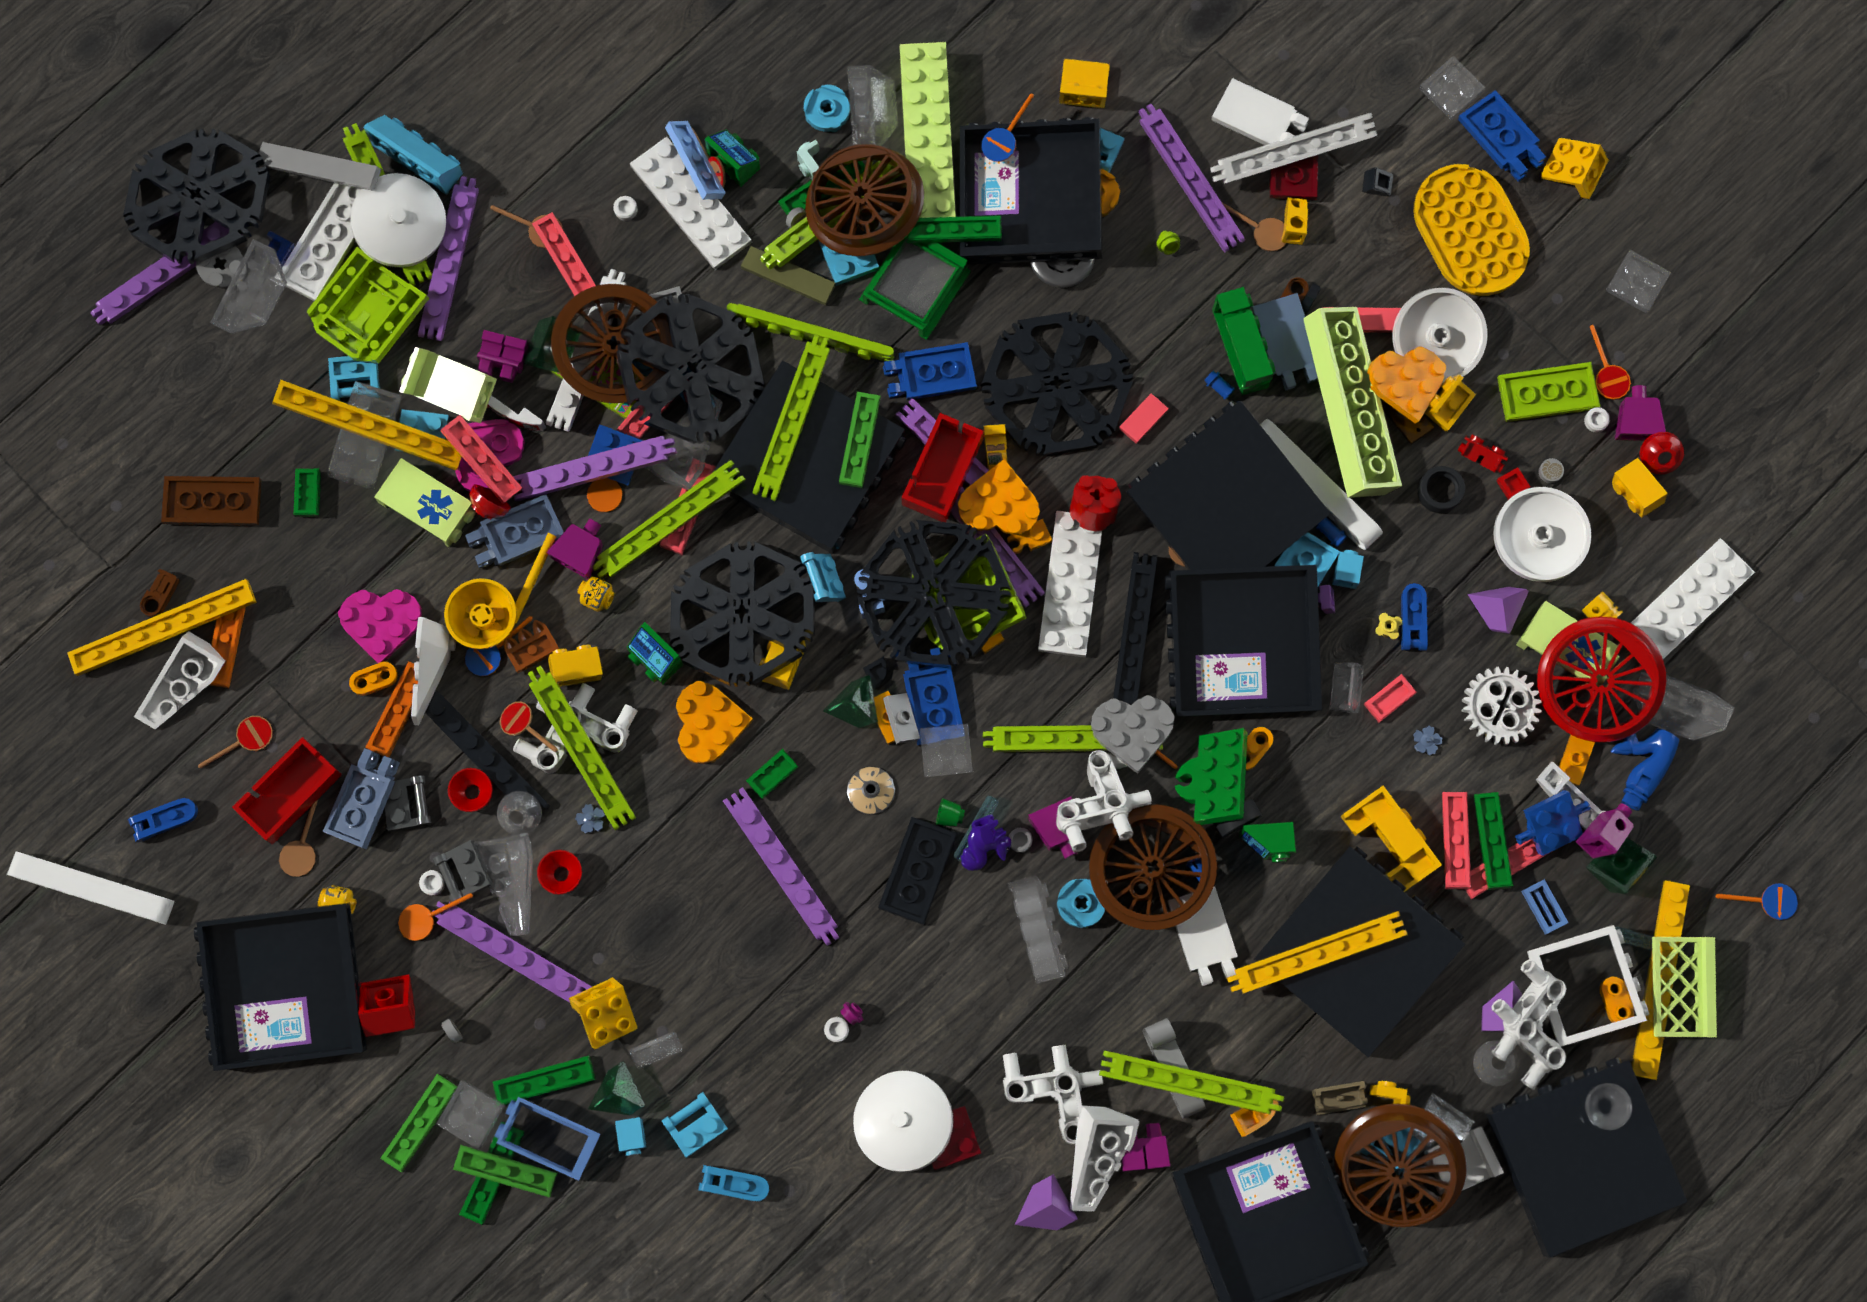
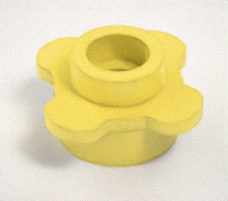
M1387 613L1380 614V622L1375 629L1378 636L1390 637L1392 640L1398 638V628L1402 624V619L1398 616L1390 617Z

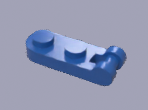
M1413 583L1406 586L1401 595V649L1410 650V648H1418L1419 651H1426L1428 645L1426 590L1421 585ZM1411 632H1418L1419 638L1411 639Z
M181 798L130 817L128 821L130 827L134 828L135 834L133 836L135 842H143L150 837L192 822L197 817L198 807L192 800ZM148 821L150 826L148 829H144L143 823Z

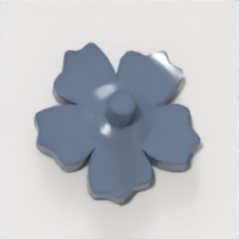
M1428 726L1423 728L1422 732L1416 730L1413 734L1414 742H1418L1414 746L1416 752L1424 753L1426 751L1429 756L1434 755L1438 749L1436 745L1442 744L1443 738L1438 733L1434 734V727Z
M586 804L582 809L584 814H576L575 820L578 825H582L581 831L585 834L592 833L593 828L598 832L603 829L604 822L600 820L605 816L603 810L599 808L594 809L592 804Z

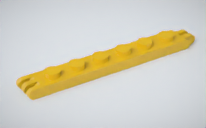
M1399 911L1235 969L1236 975L1228 977L1227 980L1228 983L1235 980L1239 982L1238 985L1230 987L1232 992L1241 989L1243 993L1405 936L1407 931L1401 930L1396 933L1395 928L1404 925L1402 920L1392 923L1391 919L1400 916Z

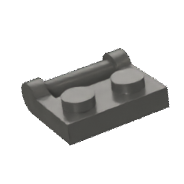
M420 775L395 781L384 807L389 832L432 824L431 816H428L424 792L425 776ZM408 787H414L418 811V817L412 819Z
M469 840L433 858L434 864L439 867L451 894L449 896L451 902L469 893L475 894L493 885L473 840ZM452 859L465 886V889L461 891L448 865V861Z

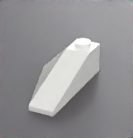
M418 617L415 648H417V657L420 660L414 662L415 681H418V684L413 685L411 717L414 725L420 724L450 661L451 651H455L456 640L451 636L446 626L424 617Z
M188 631L181 637L134 717L156 729L211 684L225 663V660L210 643Z
M1082 1106L1076 1134L1070 1198L1071 1211H1095L1109 1187L1108 1181L1114 1171L1118 1172L1122 1165L1120 1161L1126 1151L1130 1152L1134 1145L1139 1125L1137 1119L1107 1107Z

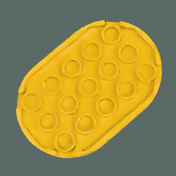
M1466 164L1442 167L1424 180L1415 197L1414 219L1420 234L1445 279L1457 289L1478 296L1498 294L1513 286L1526 268L1530 255V245L1525 229L1498 181L1488 172L1480 171Z

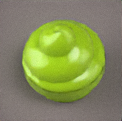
M1163 231L1157 240V247L1164 254L1171 255L1180 248V238L1174 232Z

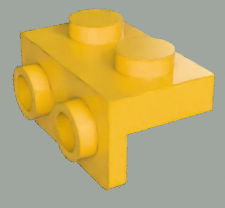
M1461 375L1449 376L1441 385L1442 391L1438 395L1435 394L1429 403L1428 409L1425 411V414L1444 431H1448L1476 395L1462 382L1464 377Z
M1378 1081L1377 1085H1370L1369 1095L1394 1099L1393 1104L1410 1105L1411 1098L1410 1095H1407V1089L1396 1088V1083Z

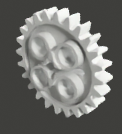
M1496 667L1493 674L1489 669H1486L1485 677L1479 673L1476 676L1477 681H1470L1469 685L1473 689L1466 688L1464 691L1469 697L1462 699L1463 703L1468 704V706L1462 709V712L1469 713L1464 721H1472L1473 724L1469 729H1478L1476 737L1485 734V742L1494 738V745H1497L1502 739L1504 745H1508L1510 738L1514 743H1517L1519 741L1518 735L1524 739L1527 737L1525 730L1529 732L1534 730L1531 723L1537 724L1539 722V719L1534 715H1539L1542 710L1535 708V706L1539 705L1542 701L1534 699L1539 691H1531L1530 688L1534 685V682L1526 684L1527 675L1518 678V670L1513 674H1509V667H1506L1503 673H1501L1499 667ZM1490 685L1497 686L1500 689V695H1493L1490 692ZM1507 687H1510L1511 691L1503 705L1505 709L1499 714L1497 724L1493 725V719L1500 708L1498 703L1503 700ZM1512 696H1520L1523 701L1522 705H1516L1512 701ZM1481 707L1489 708L1491 717L1483 716L1480 711ZM1503 717H1510L1514 723L1513 727H1507L1503 723Z

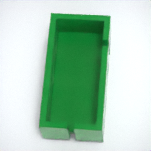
M1244 287L1217 294L1212 308L1241 396L1268 388L1270 380L1273 378V372H1275L1274 362L1271 358L1268 359L1266 353L1268 350L1266 339L1260 336L1258 330L1260 329L1258 316L1253 315V312L1250 310L1253 307L1252 298L1249 293L1246 294Z

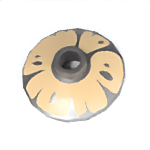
M866 767L852 775L848 782L847 795L849 802L856 810L863 814L874 815L883 812L891 805L895 795V786L893 779L886 771L877 767ZM869 785H873L876 790L874 793H868L866 788Z

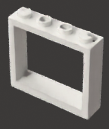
M1614 925L1527 951L1529 960L1534 961L1545 971L1540 959L1541 955L1607 935L1610 937L1636 1016L1567 1037L1556 1007L1551 1010L1548 1017L1556 1041L1560 1046L1647 1021L1645 1016L1649 1015L1646 1002H1640L1637 993L1641 991L1637 977L1632 978L1629 968L1633 967L1629 953L1624 954L1621 944L1625 943L1620 929L1616 930Z

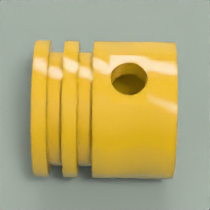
M1603 591L1581 610L1588 618H1617L1623 613L1621 610H1617L1618 606H1613L1615 603Z

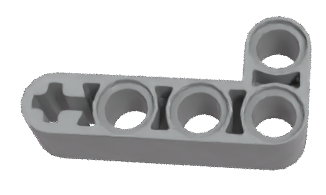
M1168 1018L1142 1030L1156 1062L1189 1069L1177 1045L1176 1035ZM1170 1092L1183 1119L1206 1109L1203 1099Z

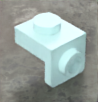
M816 140L811 143H804L800 146L799 151H797V158L800 163L799 168L805 177L809 176L811 179H813L819 168L812 156L819 152V143Z

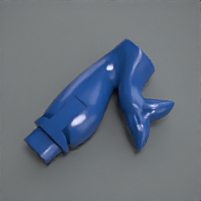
M1656 728L1644 741H1638L1636 734L1624 738V742L1612 748L1611 753L1645 755L1653 753L1630 772L1626 781V788L1623 790L1625 795L1621 803L1636 811H1639L1643 803H1647V798L1652 795L1673 761L1679 744L1678 737L1666 730Z

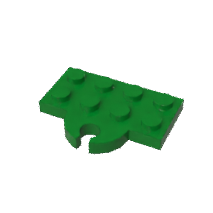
M1244 728L1200 735L1198 757L1188 760L1177 772L1175 778L1179 782L1192 778L1189 785L1181 786L1178 784L1175 786V789L1183 800L1195 804L1194 822L1196 824L1205 825L1243 819L1248 732Z

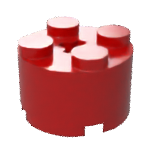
M1082 476L1074 487L1069 510L1071 518L1079 522L1080 527L1089 531H1102L1111 523L1113 524L1116 520L1121 501V493L1117 487V482L1112 478L1101 476Z

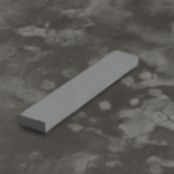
M262 142L259 154L265 162L260 167L266 166L269 169L374 191L381 172L378 166Z

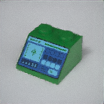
M725 129L705 138L709 157L715 156L719 158L725 173L740 187L760 169V157L753 149L750 148L748 150L742 145L743 141L737 134H731Z
M646 622L640 626L627 646L630 653L628 658L636 666L642 664L647 669L645 674L654 683L658 680L663 685L683 666L679 655Z
M1293 822L1244 825L1239 831V838L1265 860L1272 859V863L1287 862V859H1290L1296 852Z

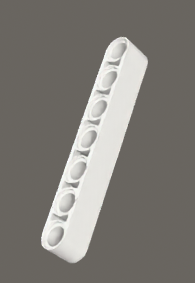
M1266 419L1260 424L1331 514L1328 517L1341 530H1344L1345 534L1356 545L1366 550L1383 534L1378 524L1351 498H1347V494L1272 421Z
M15 852L7 873L9 876L165 925L175 902L20 852Z

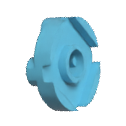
M822 85L821 88L810 91L804 101L806 121L819 131L836 132L840 130L850 115V104L843 90L833 85ZM827 104H831V109L833 110L824 113L821 106L825 107Z
M1071 880L1059 892L1057 908L1061 918L1067 924L1082 929L1096 924L1102 918L1105 909L1094 893L1091 880ZM1085 897L1088 900L1086 902L1088 906L1086 909L1082 907L1080 909L1076 908V898L1083 899Z

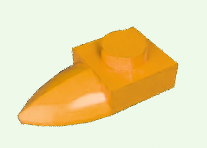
M1273 1100V1104H1279L1278 1101ZM1241 1108L1230 1114L1241 1137H1244L1268 1123L1276 1111L1271 1110V1114H1265Z

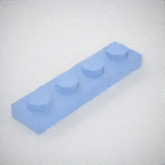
M669 121L665 129L703 200L722 199L725 191L689 122Z

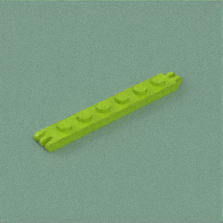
M356 123L352 124L355 134L351 135L348 127L343 128L346 137L342 139L352 161L378 166L381 169L379 177L385 175L365 130L360 131ZM426 261L413 266L402 267L408 282L415 286V281L412 276L416 275L419 283L424 282L421 275L422 272H425L428 280L432 278Z
M878 161L874 165H872L870 176L873 174V172L881 163V161ZM888 164L879 178L895 167ZM864 172L860 175L861 181L863 179ZM900 173L884 185L892 183L895 179L901 176L902 173ZM833 195V196H832L831 198H829V199L836 198V197H840V196H835V195ZM839 205L820 209L821 217ZM845 211L826 224L833 228ZM804 217L765 248L764 251L766 253L760 257V260L766 263V267L769 270L777 265L782 267L817 240L808 224L807 217Z
M729 303L726 307L727 310L737 314L734 318L741 317V321L753 328H758V326L765 327L771 333H786L791 338L800 341L803 339L812 341L814 335L817 334L820 335L818 345H821L824 337L829 338L827 345L835 347V350L838 352H853L858 357L866 360L871 358L881 361L894 360V350L887 345L742 304Z
M815 334L812 342L807 341L755 483L753 494L758 495L760 488L764 487L762 497L767 498L770 490H773L771 500L776 501L830 353V348H827L829 338L824 337L821 345H818L820 335Z
M730 460L598 555L597 559L599 561L593 565V570L596 571L602 566L604 567L597 574L598 577L601 579L607 574L610 577L614 576L744 482L745 478L743 475L736 480L733 479V477L740 473L738 468L728 472V469L734 465V462Z
M541 666L537 667L536 669L541 676L538 679L533 671L528 672L532 680L529 683L531 690L614 830L619 829V824L615 819L619 818L623 825L628 823L624 816L625 813L628 814L632 821L636 819L634 812L551 672L545 673Z
M1091 725L993 727V731L983 732V738H993V741H983V747L993 748V752L1108 751L1094 738Z
M1109 1051L1103 1052V1056L1112 1058V1062H1101V1066L1110 1068V1072L1105 1070L1099 1071V1076L1265 1114H1271V1110L1280 1112L1282 1110V1106L1273 1104V1100L1283 1102L1284 1096L1276 1095L1275 1089Z

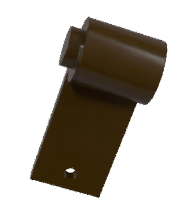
M1380 398L1383 411L1411 445L1434 430V426L1424 414L1420 421L1415 424Z

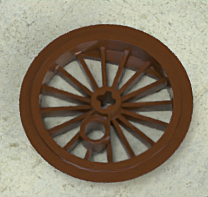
M859 144L844 148L826 159L812 179L806 197L808 224L816 238L835 252L850 256H868L883 252L902 241L916 225L924 204L923 182L915 166L906 157L894 150L873 144ZM867 160L861 181L858 161ZM873 160L881 161L870 176ZM854 163L857 184L844 168L845 166ZM888 164L895 167L879 178ZM841 169L852 186L833 175ZM900 173L905 177V180L884 185ZM830 180L844 189L828 188L825 186ZM907 187L905 196L883 194ZM822 194L840 196L820 201ZM878 200L904 204L901 210L897 211ZM839 205L821 217L820 209ZM874 205L895 216V218L889 224H885L874 209ZM845 211L834 228H830L826 224ZM854 213L849 234L840 233ZM866 215H872L870 220L862 221ZM880 222L883 228L871 233V231L878 227ZM859 225L860 229L867 233L864 235H855L857 226Z
M622 284L597 285L574 296L560 311L555 321L551 338L553 358L564 380L577 392L590 399L605 403L627 402L624 385L613 384L615 359L619 367L616 353L618 351L617 347L620 343L628 345V341L621 338V335L634 310L638 309L644 314L658 302L647 293ZM614 303V309L608 311L604 316L600 304ZM618 303L631 306L626 318L620 310H617ZM594 306L597 307L607 335L585 313L586 310ZM658 314L651 320L656 330L644 335L648 338L659 336L661 343L673 347L667 317L665 314ZM579 316H582L600 337L573 325L574 321ZM615 317L620 319L621 325L612 327L608 321ZM569 330H572L598 343L567 341L566 339ZM611 342H616V349H611ZM566 347L593 348L596 350L568 358ZM599 355L579 373L572 366V363ZM605 358L594 382L585 380L583 376ZM611 359L610 384L599 383ZM632 364L634 374L641 380L636 383V386L642 391L647 390L664 376L666 372L646 365L653 370L647 377H644Z
M1145 805L1132 809L1127 819L1131 829L1140 826L1148 857L1144 855L1132 838L1128 839V841L1143 858V861L1114 845L1119 836L1114 823L1107 824L1098 835L1092 848L1089 873L1094 893L1110 915L1134 928L1161 930L1185 922L1203 907L1215 884L1217 859L1210 837L1200 824L1194 822V818L1179 809L1165 805ZM1144 825L1157 829L1154 856H1152ZM1162 831L1170 835V838L1158 857ZM1175 838L1184 843L1164 858ZM1187 847H1190L1199 854L1168 863ZM1114 850L1140 865L1107 862L1110 851ZM1202 860V872L1169 869ZM1155 864H1157L1159 871H1153L1152 873H1150L1148 867H1154ZM1107 867L1138 870V872L1106 880ZM1168 874L1199 877L1200 882L1195 890ZM1164 878L1193 895L1183 904ZM1133 879L1130 885L1116 896H1113L1110 892L1109 885ZM1159 881L1162 882L1178 902L1179 908L1171 912L1167 911ZM1155 882L1164 914L1150 915ZM1139 884L1148 886V891L1144 895H1137L1135 893V888ZM1130 892L1134 900L1128 909L1118 901ZM1148 900L1146 915L1133 911L1138 901L1145 902Z
M1386 1104L1363 1112L1345 1128L1336 1147L1335 1172H1337L1342 1184L1340 1188L1344 1195L1361 1213L1374 1221L1388 1226L1411 1227L1437 1219L1454 1205L1465 1184L1466 1158L1458 1137L1441 1118L1417 1106ZM1410 1128L1403 1153L1399 1154L1397 1131ZM1414 1129L1426 1133L1427 1136L1407 1157L1406 1154ZM1389 1134H1392L1395 1155L1392 1154L1383 1138ZM1431 1139H1434L1441 1147L1413 1160ZM1378 1140L1387 1157L1370 1143ZM1364 1147L1380 1161L1355 1153ZM1442 1154L1446 1155L1449 1163L1419 1166ZM1350 1160L1379 1169L1350 1170ZM1449 1171L1450 1180L1446 1182L1420 1173ZM1380 1176L1357 1187L1353 1180V1177ZM1385 1182L1371 1200L1362 1194V1192ZM1424 1182L1444 1188L1445 1190L1438 1197L1424 1186ZM1393 1183L1386 1209L1376 1205L1375 1202ZM1397 1184H1399L1402 1212L1390 1210ZM1413 1185L1419 1192L1411 1194L1406 1190V1187ZM1423 1194L1431 1199L1433 1203L1424 1207L1420 1201ZM1406 1202L1416 1203L1418 1210L1407 1211Z

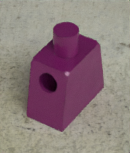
M1633 386L1632 397H1626L1621 402L1615 440L1645 441L1646 438L1654 433L1666 432L1660 400L1658 398H1647L1646 386Z
M590 518L583 529L571 524L548 550V556L585 579H590L593 565L597 562V556L600 555L603 548L602 541L595 537L601 525Z
M1071 796L1028 815L1029 822L1047 849L1051 851L1060 847L1064 859L1078 854V852L1072 850L1068 836L1060 831L1056 825L1059 805L1065 801L1072 800Z
M1620 803L1616 809L1602 812L1577 839L1576 843L1592 858L1616 854L1634 827L1633 823L1628 819L1632 810L1627 805Z

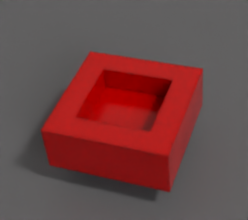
M1518 467L1496 480L1508 500L1515 494L1531 487Z

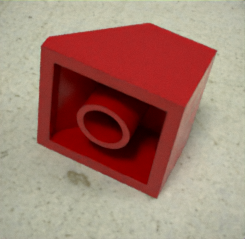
M410 974L361 983L358 1015L365 1037L415 1028V1006Z

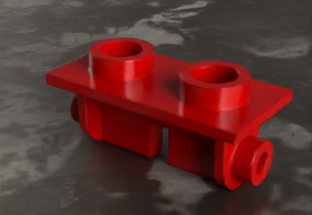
M1474 434L1471 437L1465 435L1464 439L1468 441L1467 444L1461 443L1457 450L1461 452V456L1476 462L1479 455H1482L1484 458L1480 465L1494 473L1495 471L1500 473L1504 466L1501 460H1508V457L1504 455L1506 451L1495 445L1492 448L1483 444L1485 440Z

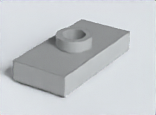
M907 693L884 697V705L896 744L919 740V732Z

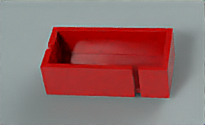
M939 413L912 473V479L909 480L903 493L902 505L946 523L983 441L984 431L964 423L962 433H959L960 421Z
M302 737L252 787L260 796L256 798L247 792L232 808L258 834L273 845L342 774Z

